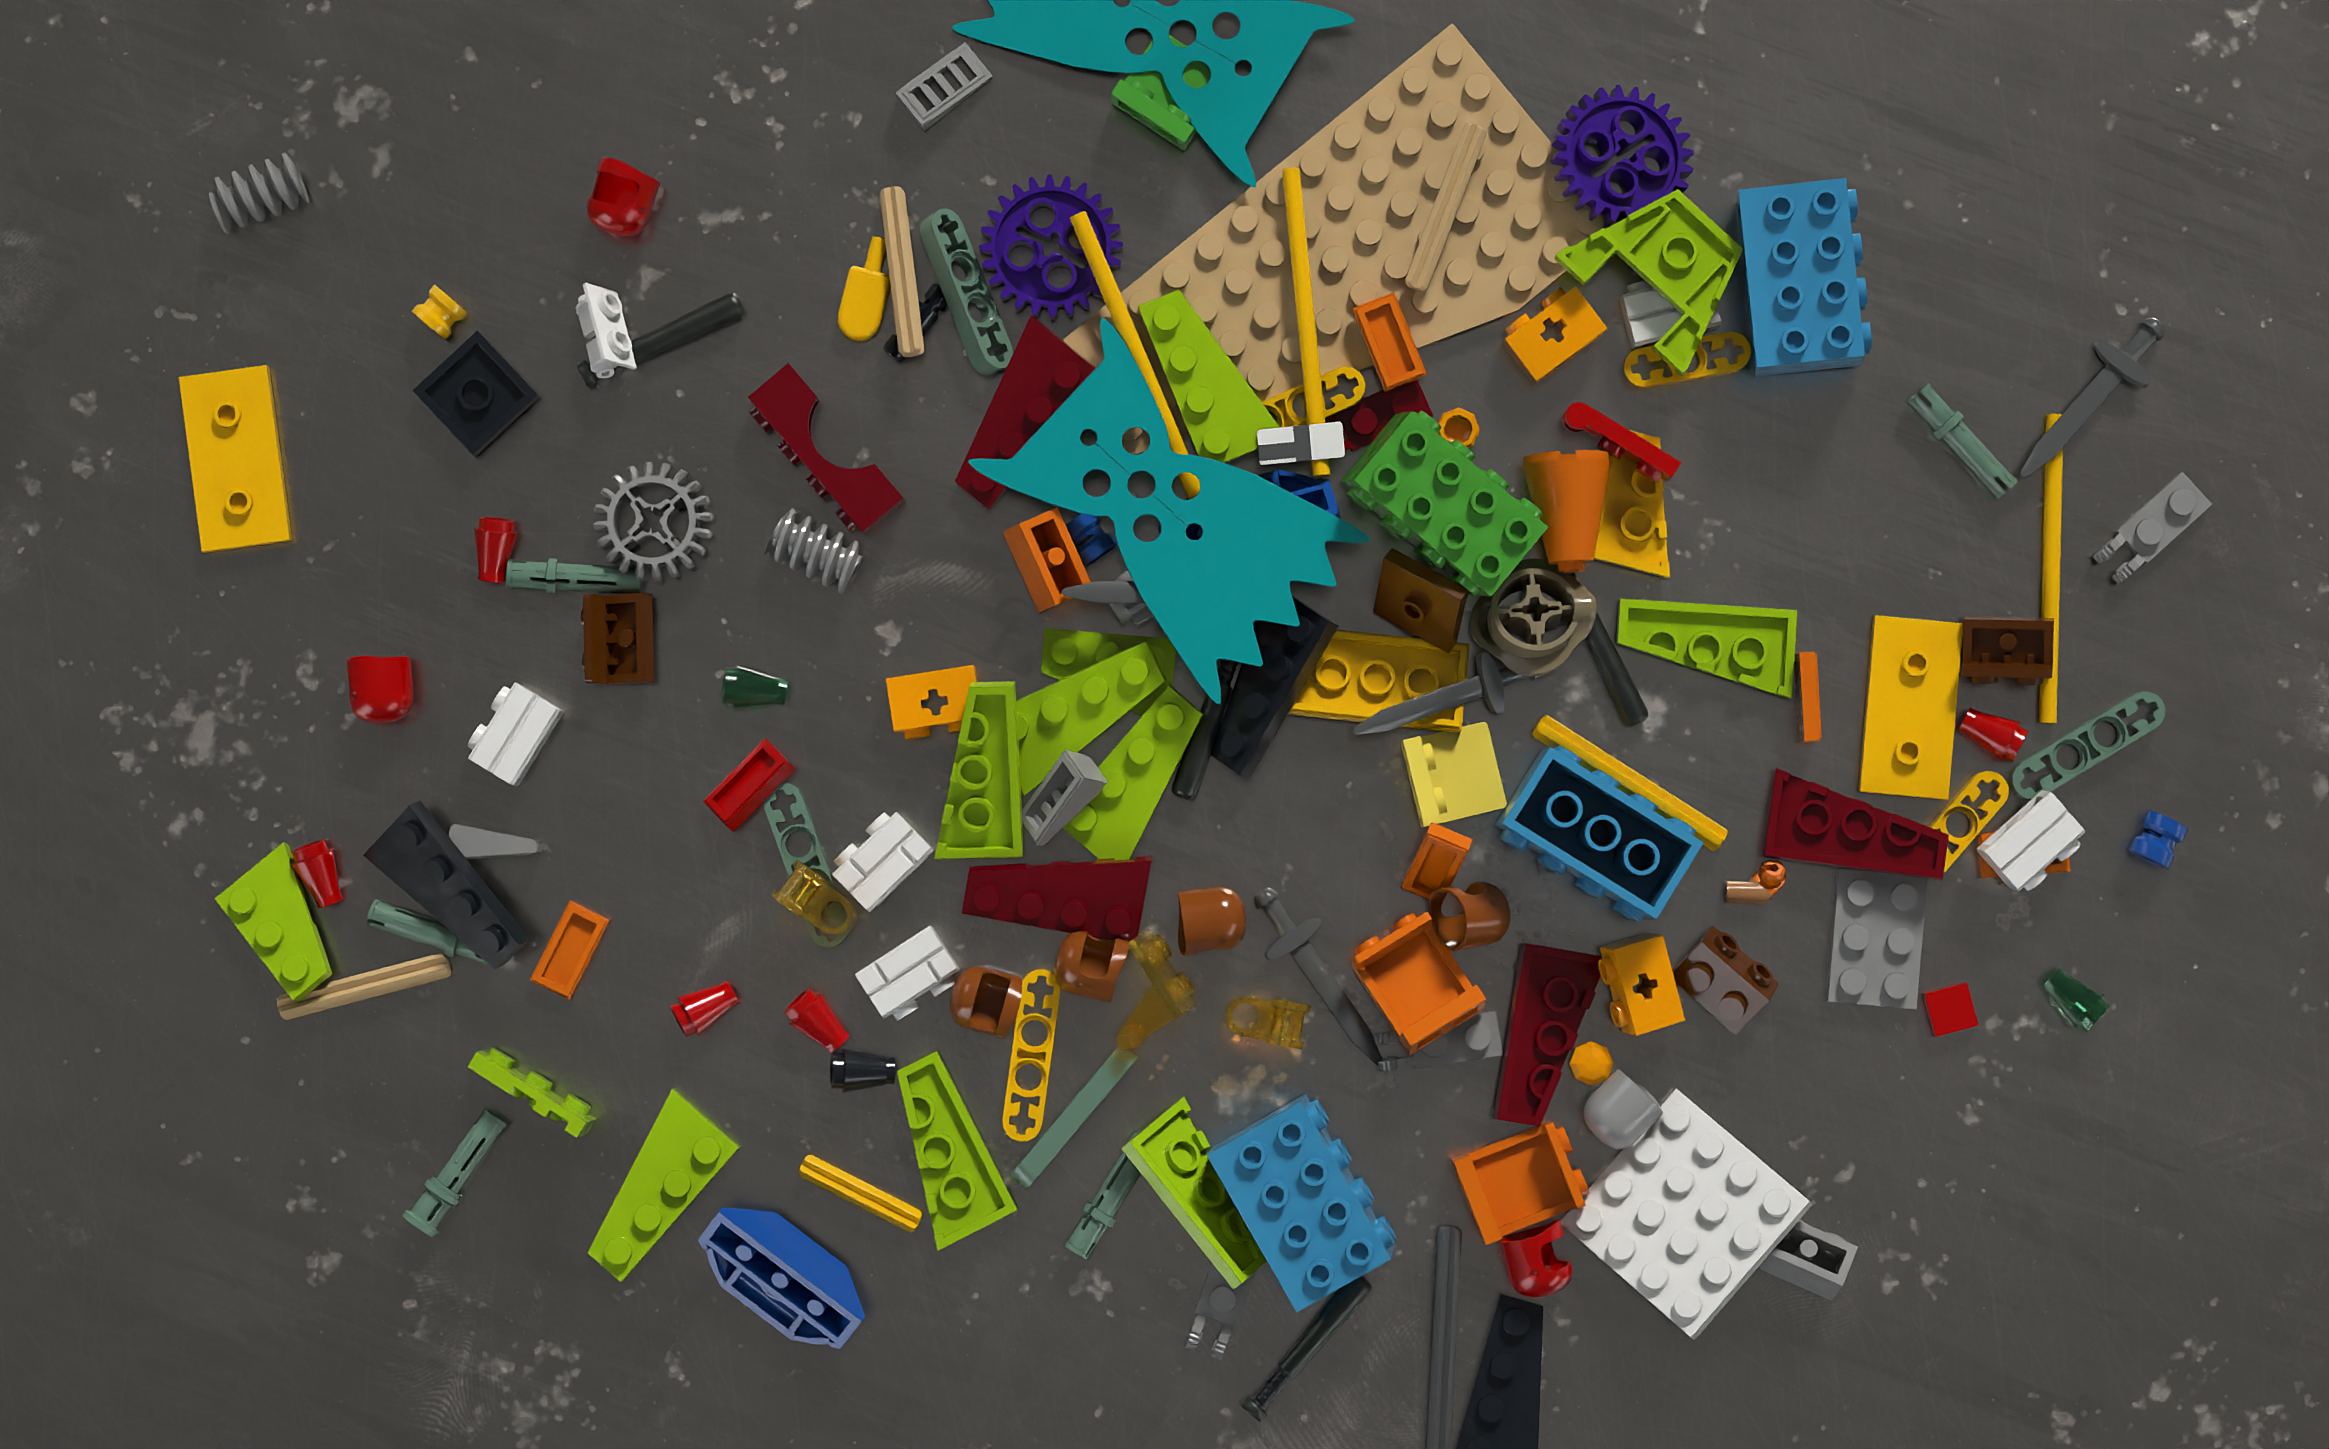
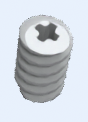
M286 152L281 154V168L277 169L268 158L264 160V174H260L251 164L248 165L247 180H243L235 170L231 171L230 186H226L219 176L214 178L215 191L209 192V198L216 218L226 234L232 231V218L240 227H247L249 224V212L257 221H264L266 218L265 206L273 215L278 216L282 213V200L292 210L297 209L299 206V194L310 204L300 172Z
M791 508L777 524L768 542L764 556L775 547L774 561L780 564L791 555L790 569L796 572L807 563V578L812 580L823 571L822 585L829 587L839 579L838 593L844 595L855 578L864 558V555H858L860 541L855 539L847 548L842 547L844 533L838 532L831 540L826 539L828 525L823 524L815 532L810 531L812 517L807 516L802 522L796 524V509Z

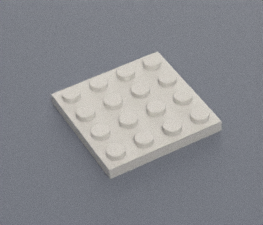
M1675 1089L1661 1105L1664 1114L1635 1143L1620 1152L1588 1189L1589 1193L1582 1196L1586 1206L1579 1209H1571L1561 1220V1224L1688 1336L1695 1340L1808 1211L1812 1203L1678 1089Z

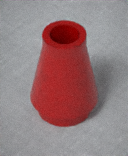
M479 517V526L474 527L478 580L497 583L504 582L507 563L511 557L518 532L514 531V520L498 517Z
M1971 707L1958 730L1970 737L2000 762L2004 758L2012 763L2029 732L2019 726V721L1980 712Z
M325 839L306 844L291 852L294 859L291 865L315 899L318 908L329 906L343 899L339 887L333 848H328Z
M726 980L719 985L677 997L678 1002L671 1005L670 1009L686 1037L694 1033L699 1036L732 1007L738 1005L739 1001L731 985Z
M810 988L805 989L784 1011V1014L790 1019L789 1025L823 1046L830 1054L835 1052L849 1037V1034L843 1029L820 992L815 994Z

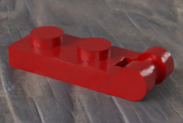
M1583 402L1571 404L1563 414L1562 424L1568 432H1587L1600 440L1597 444L1600 450L1609 452V455L1616 459H1620L1622 455L1637 463L1635 470L1653 482L1658 483L1660 478L1668 482L1681 464L1679 460Z

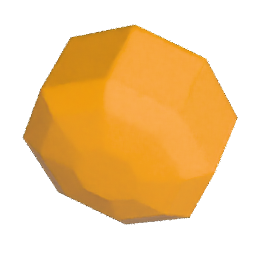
M1459 407L1443 413L1438 422L1442 427L1438 434L1450 442L1456 439L1468 449L1474 445L1480 432L1475 415Z
M1592 1041L1574 1047L1568 1062L1574 1079L1591 1086L1607 1080L1614 1064L1608 1048Z

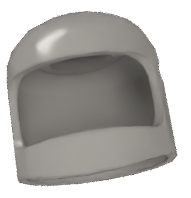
M1619 1069L1591 1095L1583 1110L1584 1120L1589 1130L1601 1142L1615 1149H1624L1631 1146L1664 1114L1659 1103L1650 1092Z

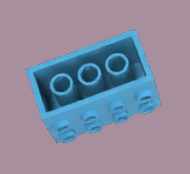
M1846 178L1738 190L1736 204L1740 242L1743 248L1742 262L1754 377L1861 366L1865 354H1869L1872 348L1870 322H1861L1860 310H1865V304H1867V289L1865 277L1857 278L1856 266H1860L1861 260H1863L1860 233L1852 234L1851 222H1856V216H1858L1856 189L1848 190Z
M1559 745L1558 748L1548 747L1541 750L1494 825L1503 831L1499 838L1521 852L1529 847L1539 853L1540 856L1537 862L1557 875H1563L1565 871H1568L1576 876L1578 880L1575 886L1590 896L1602 899L1603 895H1606L1613 899L1616 903L1612 909L1633 922H1640L1642 918L1645 920H1657L1704 842L1694 837L1696 830L1676 817L1666 819L1657 814L1655 811L1658 806L1637 793L1634 795L1630 794L1629 796L1617 789L1620 783L1603 771L1597 769L1596 772H1590L1580 766L1579 763L1582 759L1568 749Z
M1306 1094L1214 1145L1207 1154L1296 1313L1391 1260L1394 1251L1393 1245H1395L1394 1240L1397 1239L1387 1219L1384 1216L1377 1219L1370 1206H1372L1374 1197L1364 1179L1360 1177L1355 1180L1348 1169L1352 1159L1340 1138L1332 1141L1326 1127H1328L1327 1124L1330 1121L1322 1105L1317 1099L1310 1102Z

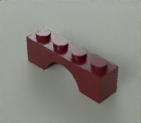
M789 363L748 396V399L755 406L749 411V414L765 432L771 427L775 429L783 439L777 445L778 448L794 466L799 461L804 463L812 473L806 478L807 482L822 499L829 494L841 507L835 514L851 533L859 528L866 536L906 502L875 464L856 469L842 468L828 462L817 452L812 439L811 425L813 415L820 400Z

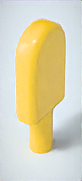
M872 236L864 268L852 266L848 272L838 310L837 323L843 335L852 341L863 342L871 339L877 334L882 323L891 284L890 276L881 273L886 254L885 239Z

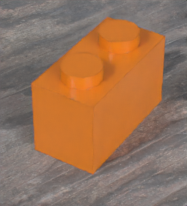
M1058 507L1003 531L1038 613L1071 599L1062 595L1064 588L1091 582Z

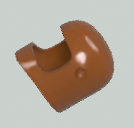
M1475 882L1470 884L1465 893L1460 888L1450 886L1433 891L1429 898V910L1435 933L1440 943L1446 949L1453 952L1495 943L1503 938L1509 928L1511 921L1509 903L1505 894L1496 885L1487 882ZM1446 893L1451 894L1460 903L1463 909L1460 915L1446 917L1442 914L1441 905Z
M1215 886L1178 892V947L1183 956L1195 955L1198 952L1211 949H1232L1243 940L1246 931V914L1242 900L1236 891L1225 886Z
M1077 931L1067 935L1061 942L1055 958L1054 976L1057 984L1067 993L1111 1003L1118 975L1129 952L1130 942L1118 938L1110 941L1092 937L1085 931Z
M981 966L965 969L956 979L951 992V1017L963 1028L1005 1040L1019 1010L1022 996V977Z

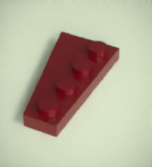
M1030 316L954 481L988 510L994 507L1009 487L979 473L969 464L968 460L1012 459L1096 369L1093 364L1034 316Z
M1776 768L1765 857L1943 881L1949 834L1897 814H1891L1873 807L1871 804L1856 798L1847 797L1829 790L1827 787L1791 775V773Z
M1152 856L1136 857V859L1131 860L1108 858L1096 859L1095 862L1081 863L1058 861L1047 865L1029 866L1027 863L970 867L962 914L1067 933L1085 931L1095 938L1116 940L1118 938L1137 945Z
M1521 943L1493 1119L1534 1126L1541 1125L1561 1078V1069L1569 1050L1572 1051L1579 1035L1577 1031L1582 1019L1595 997L1596 992L1594 991L1601 976L1598 963L1602 956Z

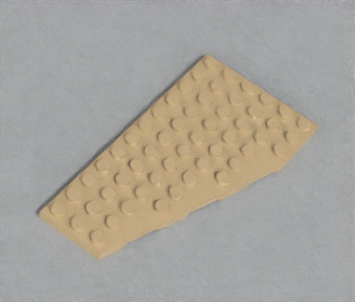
M1453 23L1257 181L1256 187L1251 186L1121 292V296L1182 438L1190 435L1138 306L1179 289L1261 402L1303 384L1283 169L1300 168L1321 375L1344 366L1353 367L1357 371L1374 366L1353 314V308L1394 292L1416 348L1419 350L1445 338L1518 312L1567 272L1555 260V256L1560 250L1587 239L1589 235L1602 228H1608L1605 223V214L1600 213L1591 221L1589 220L1591 210L1589 206L1585 205L1578 211L1574 209L1579 199L1576 194L1563 197V192L1569 186L1568 182L1554 180V177L1563 169V166L1550 163L1551 158L1559 151L1551 146L1550 140ZM1466 123L1479 125L1487 131L1485 140L1429 286L1425 292L1416 291L1405 285L1408 271L1464 125ZM1106 305L1063 339V341L1096 368L1104 359L1100 331L1101 318L1107 320L1117 331ZM1341 375L1340 377H1338V379L1343 378L1346 375ZM1130 428L1122 436L1123 448L1130 454H1142L1149 447V435L1142 428Z

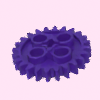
M1616 85L1611 91L1609 98L1607 92L1601 87L1595 92L1594 100L1585 94L1578 102L1579 107L1572 105L1565 113L1568 120L1562 119L1557 125L1556 129L1562 135L1556 136L1551 142V146L1561 152L1556 153L1551 158L1550 163L1563 166V169L1557 173L1554 180L1568 182L1569 186L1562 195L1563 197L1577 195L1579 199L1574 207L1576 211L1582 209L1585 205L1591 208L1589 220L1593 221L1602 213L1605 214L1606 227H1610L1618 217L1623 220L1629 214L1677 189L1683 193L1689 185L1683 178H1688L1694 168L1683 162L1688 161L1694 155V150L1682 148L1681 145L1690 137V134L1676 132L1675 128L1680 124L1682 118L1676 117L1669 120L1665 116L1670 108L1668 103L1659 109L1653 106L1655 101L1654 93H1651L1642 101L1639 100L1638 87H1634L1628 96L1624 97L1621 86ZM1619 121L1629 122L1635 130V135L1625 133L1621 129ZM1645 137H1652L1653 142L1639 148L1630 159L1624 158L1597 178L1591 175L1592 171L1608 164L1615 155L1620 156ZM1584 143L1594 144L1600 151V157L1591 156L1586 151ZM1644 157L1655 159L1659 164L1660 172L1649 169L1645 164ZM1609 179L1620 181L1625 188V194L1615 192L1609 184Z
M1051 174L1047 175L1045 187H1039L1033 177L1029 178V191L1024 192L1018 185L1014 184L1012 187L1015 199L1010 201L1000 195L998 200L1004 210L1001 213L994 210L987 212L988 217L995 223V226L981 228V233L990 238L991 242L979 245V250L981 253L992 255V258L982 263V268L986 271L996 270L997 272L989 280L990 286L995 287L1004 284L1005 287L1000 295L1001 300L1005 301L1015 295L1017 297L1015 310L1019 312L1027 303L1031 304L1032 316L1036 318L1042 307L1048 308L1051 320H1055L1057 308L1060 307L1064 308L1069 317H1073V304L1077 302L1084 309L1089 310L1090 305L1087 296L1090 293L1100 299L1103 296L1083 249L1074 248L1068 240L1070 234L1074 231L1069 218L1086 211L1109 267L1120 268L1121 261L1111 256V252L1122 250L1123 242L1110 240L1111 236L1120 231V225L1106 224V221L1113 215L1112 207L1099 211L1097 207L1100 205L1102 195L1098 193L1087 199L1085 197L1087 184L1083 183L1076 191L1071 190L1070 177L1068 176L1063 180L1061 187L1054 185ZM1039 207L1049 208L1055 214L1053 223L1046 228L1036 227L1030 221L1031 213ZM1023 227L1047 243H1050L1053 238L1059 239V249L1073 257L1084 260L1086 266L1080 268L1057 252H1052L1049 257L1044 256V248L1040 243L1021 236L1016 232V229ZM1024 245L1033 251L1034 256L1028 265L1019 267L1010 262L1009 254L1013 248ZM1062 266L1070 270L1073 277L1067 286L1057 288L1048 282L1047 277L1053 268Z

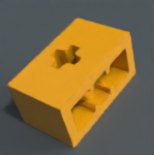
M1576 286L1567 293L1560 287L1540 302L1544 310L1530 319L1525 313L1505 328L1509 336L1504 339L1501 345L1532 386L1536 385L1602 336L1608 329ZM1545 323L1550 328L1555 327L1557 324L1562 329L1558 335L1560 342L1557 343L1553 338L1547 341L1543 339L1541 335L1546 329Z
M968 665L886 678L894 732H904L905 740L931 736L930 728L948 725L949 733L960 732L970 683L978 682L975 666ZM937 691L940 698L948 699V705L942 706L940 709L941 714L937 716L933 715L931 709L923 708V702L929 701L931 698L930 693Z
M1647 932L1600 947L1602 959L1598 963L1599 971L1604 983L1610 985L1614 1001L1610 1003V1013L1615 1025L1621 1028L1623 1033L1637 1036L1685 1021L1663 935ZM1639 978H1643V984L1637 987L1638 993L1634 992L1633 986L1639 983Z

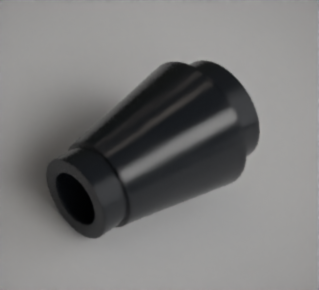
M842 1049V1053H831V1089H841L842 1093L885 1084H894L895 1082L894 1057H885L848 1049Z

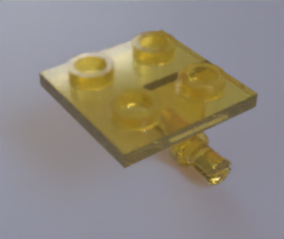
M1149 929L1126 943L1152 985L1118 1032L1117 1043L1123 1049H1136L1140 1047L1147 1036L1170 1021L1177 1019L1197 1004L1193 998L1196 990L1192 982L1184 972H1176L1169 961L1172 953L1167 943L1159 934L1153 936Z

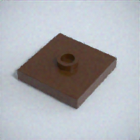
M1391 548L1383 559L1373 612L1441 650L1450 653L1457 644L1468 590L1453 580Z

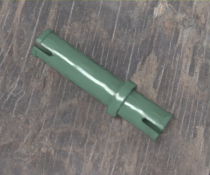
M1929 383L1924 385L1919 391L1927 398L1931 405L1927 406L1916 393L1907 403L1912 405L1934 429L1932 434L1936 439L1943 438L1950 448L1991 491L1996 500L2002 497L2007 492L1998 484L1995 477H1999L2009 489L2018 482V479L2011 475L1961 421L1964 416L1958 410L1953 412Z
M549 558L548 562L514 561L509 559L507 563V588L546 589V592L549 594H556L557 590L629 594L642 592V581L636 579L635 576L637 567H631L623 574L619 571L620 566L559 563L558 558Z
M377 899L371 904L367 915V927L383 930L412 941L436 947L445 951V955L452 958L459 955L490 966L440 921L392 906Z
M1134 1132L1130 1140H1132L1138 1133ZM1124 1152L1118 1158L1091 1204L1087 1202L1082 1209L1085 1213L1075 1231L1064 1245L1087 1261L1090 1259L1091 1254L1107 1228H1113L1117 1221L1114 1217L1141 1175Z

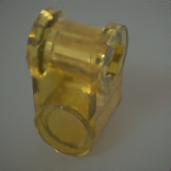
M796 859L793 863L795 869L781 889L779 891L774 890L770 896L802 919L805 918L825 933L837 936L849 933L857 922L855 905L847 897L831 887L827 880ZM833 903H842L847 911L845 922L836 928L829 927L824 919L826 908Z
M1238 995L1226 1003L1223 1010V1020L1231 1032L1240 1036L1264 1040V1042L1303 1049L1304 1042L1300 1039L1305 1013L1310 1012L1311 1005L1274 998L1268 1000ZM1241 1003L1251 1004L1256 1012L1254 1023L1247 1028H1238L1232 1020L1234 1008ZM1290 1014L1287 1033L1285 1034L1288 1015Z

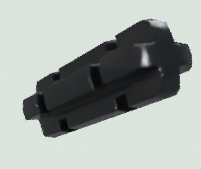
M937 283L932 284L924 294L925 300L923 303L919 301L923 336L938 318V311L943 312L948 306L941 287ZM893 334L885 343L884 350L893 359L902 362L906 357L900 354L897 335Z

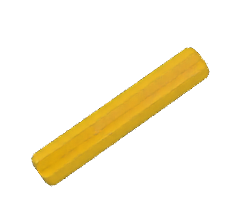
M807 1155L798 1170V1175L801 1178L909 1233H913L922 1218L923 1213L920 1210L813 1155Z

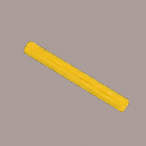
M1544 715L1535 726L1532 733L1535 739L1553 749L1555 747L1558 748L1559 745L1568 749L1582 759L1579 763L1580 766L1590 772H1596L1599 769L1616 779L1620 783L1617 789L1630 796V794L1634 795L1637 793L1658 806L1655 811L1657 814L1666 819L1676 817L1696 830L1694 837L1704 842L1703 846L1716 851L1723 844L1728 833L1726 828L1552 717Z

